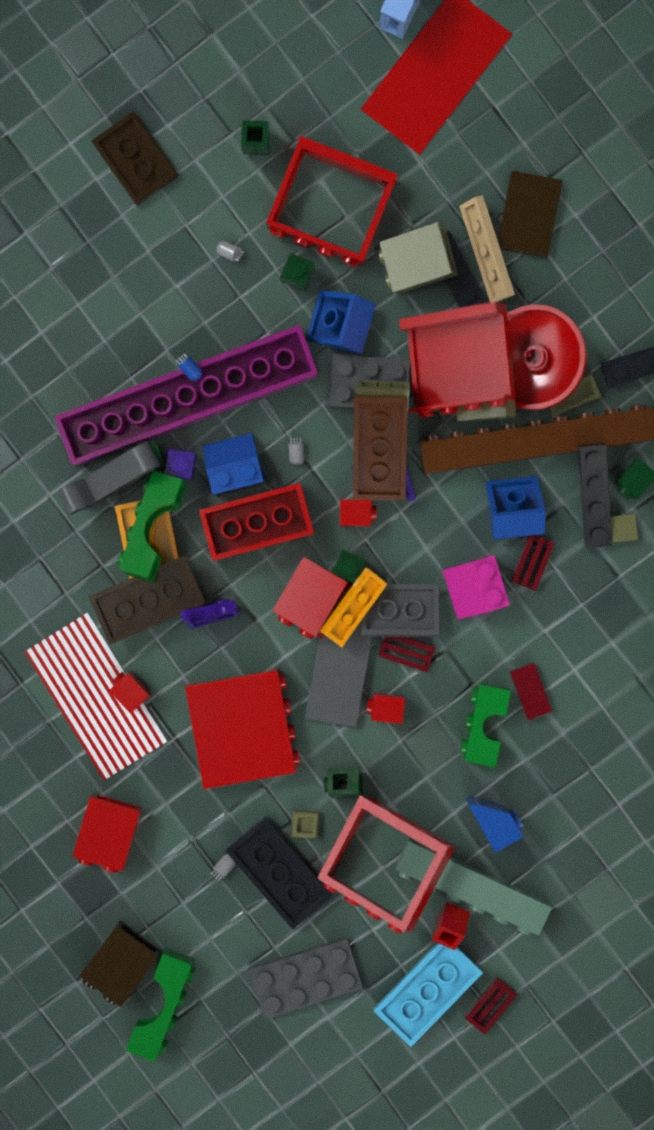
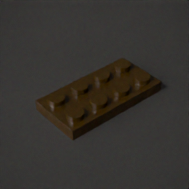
M186 555L159 566L154 583L133 577L89 596L109 645L178 616L182 610L196 608L206 603Z

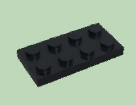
M266 816L226 849L228 855L292 929H295L332 897V893L323 887L322 881L317 879L316 874Z

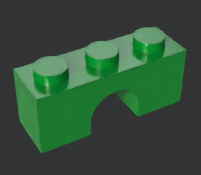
M478 683L477 688H472L470 703L474 704L472 714H467L465 728L469 729L467 739H462L460 754H463L465 762L496 768L501 742L499 739L490 738L483 733V723L491 715L506 716L511 693L510 689Z

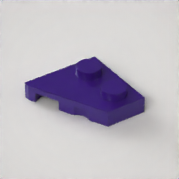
M229 599L217 601L213 605L180 611L183 622L190 629L240 615L236 602Z

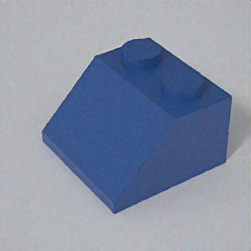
M319 291L306 340L344 352L362 354L376 304L355 294Z
M252 433L202 446L213 495L217 496L265 483Z
M537 476L486 482L489 520L493 540L545 534V507Z
M469 796L466 798L495 853L523 838L520 830L524 827L514 810L509 812L504 805Z

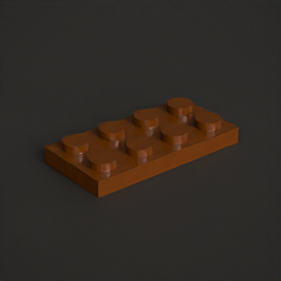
M354 395L353 499L405 500L408 396Z

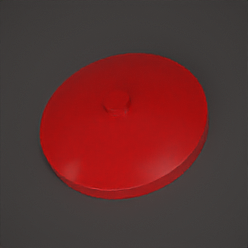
M526 305L508 312L507 323L513 364L515 407L526 410H543L560 404L577 389L585 374L588 355L586 341L580 328L568 315L546 305Z

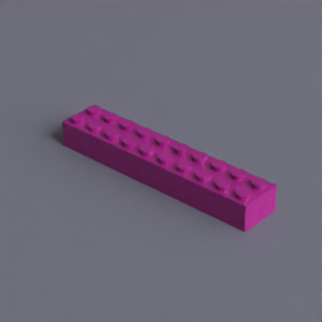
M297 325L196 363L202 369V376L196 381H191L179 369L54 416L72 466L79 467L319 378L301 326Z

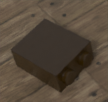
M119 921L79 976L87 987L93 990L96 988L104 994L103 998L112 1005L117 1004L121 1007L157 960L161 950L122 921Z

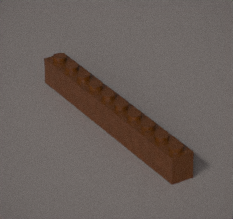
M646 404L630 406V411L620 412V408L604 410L605 415L595 416L594 412L578 414L579 419L569 420L568 416L553 418V423L543 424V420H534L527 422L526 427L517 428V423L501 426L502 430L493 432L491 427L476 429V434L466 435L465 431L450 433V438L440 439V435L424 437L425 442H420L419 444L423 473L426 475L578 452V445L604 442L607 448L653 441L654 407L646 409Z

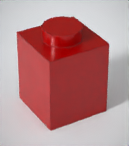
M340 499V526L371 527V521H376L377 506H372V500Z
M132 671L126 675L121 672L111 681L114 686L109 691L129 713H132L152 695Z
M373 693V699L368 698L366 714H371V721L402 724L405 696Z
M446 902L436 917L431 940L456 950L466 935L470 912Z

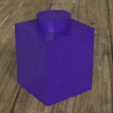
M169 449L165 474L181 479L194 480L197 454Z

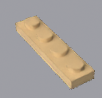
M483 195L476 196L459 207L490 302H501L514 296L515 293Z

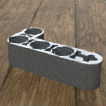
M144 442L86 478L72 482L57 492L69 515L99 504L158 468L160 463L149 442Z

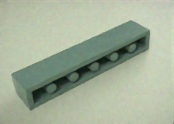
M408 837L396 863V870L400 871L399 876L409 881H413L415 878L422 882L436 852ZM450 857L433 892H436L438 889L447 893L446 897L454 902L460 903L462 900L469 903V908L480 914H484L485 911L493 914V919L499 923L507 925L510 922L517 926L518 931L528 936H531L532 933L540 935L552 909L548 901L453 857Z

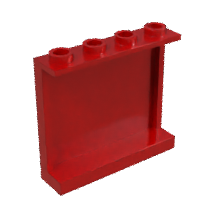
M490 302L399 319L400 330L408 332L415 408L408 409V413L418 414V418L433 417L434 412L442 411V414L458 413L457 408L465 407L466 411L482 409L481 405L490 403V407L506 406V401L515 400L506 304Z
M278 668L271 671L199 684L193 683L185 686L203 789L296 773V766L300 765L298 750H293L291 740H296L293 724H288L287 715L291 714L289 699H284L282 689H287L284 673L279 674Z

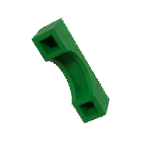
M152 471L151 477L146 479L143 488L145 492L143 500L138 502L135 509L136 520L134 526H130L127 532L126 540L128 543L126 549L121 551L118 558L119 570L124 575L154 583L162 558L152 549L150 530L159 516L169 511L179 510L187 487L183 479Z
M165 948L154 975V979L164 991L165 1007L154 1017L138 1019L126 1048L127 1052L155 1062L158 1054H164L169 1041L164 1039L166 1031H172L178 1017L173 1015L176 1005L182 1007L187 994L182 989L185 982L191 983L196 970L195 967H192L194 958Z

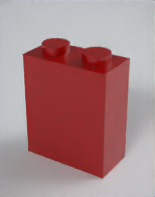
M303 557L272 611L279 615L277 620L291 627L293 623L300 627L299 633L311 640L314 636L322 639L324 634L320 630L353 585Z
M93 793L88 801L72 857L78 858V862L84 865L93 866V863L101 865L103 870L111 873L123 871L128 861L143 807Z

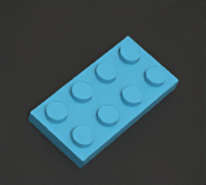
M436 943L373 1008V1011L412 1047L483 974V971L459 947L453 950Z

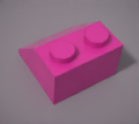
M495 555L442 570L457 620L510 605Z

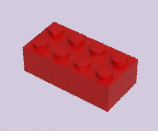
M301 483L199 510L212 561L314 534Z

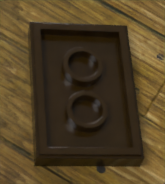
M134 111L91 141L136 206L179 177Z
M511 171L498 236L500 250L542 258L548 257L563 180Z

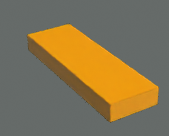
M365 567L320 632L338 646L343 647L387 586V583Z

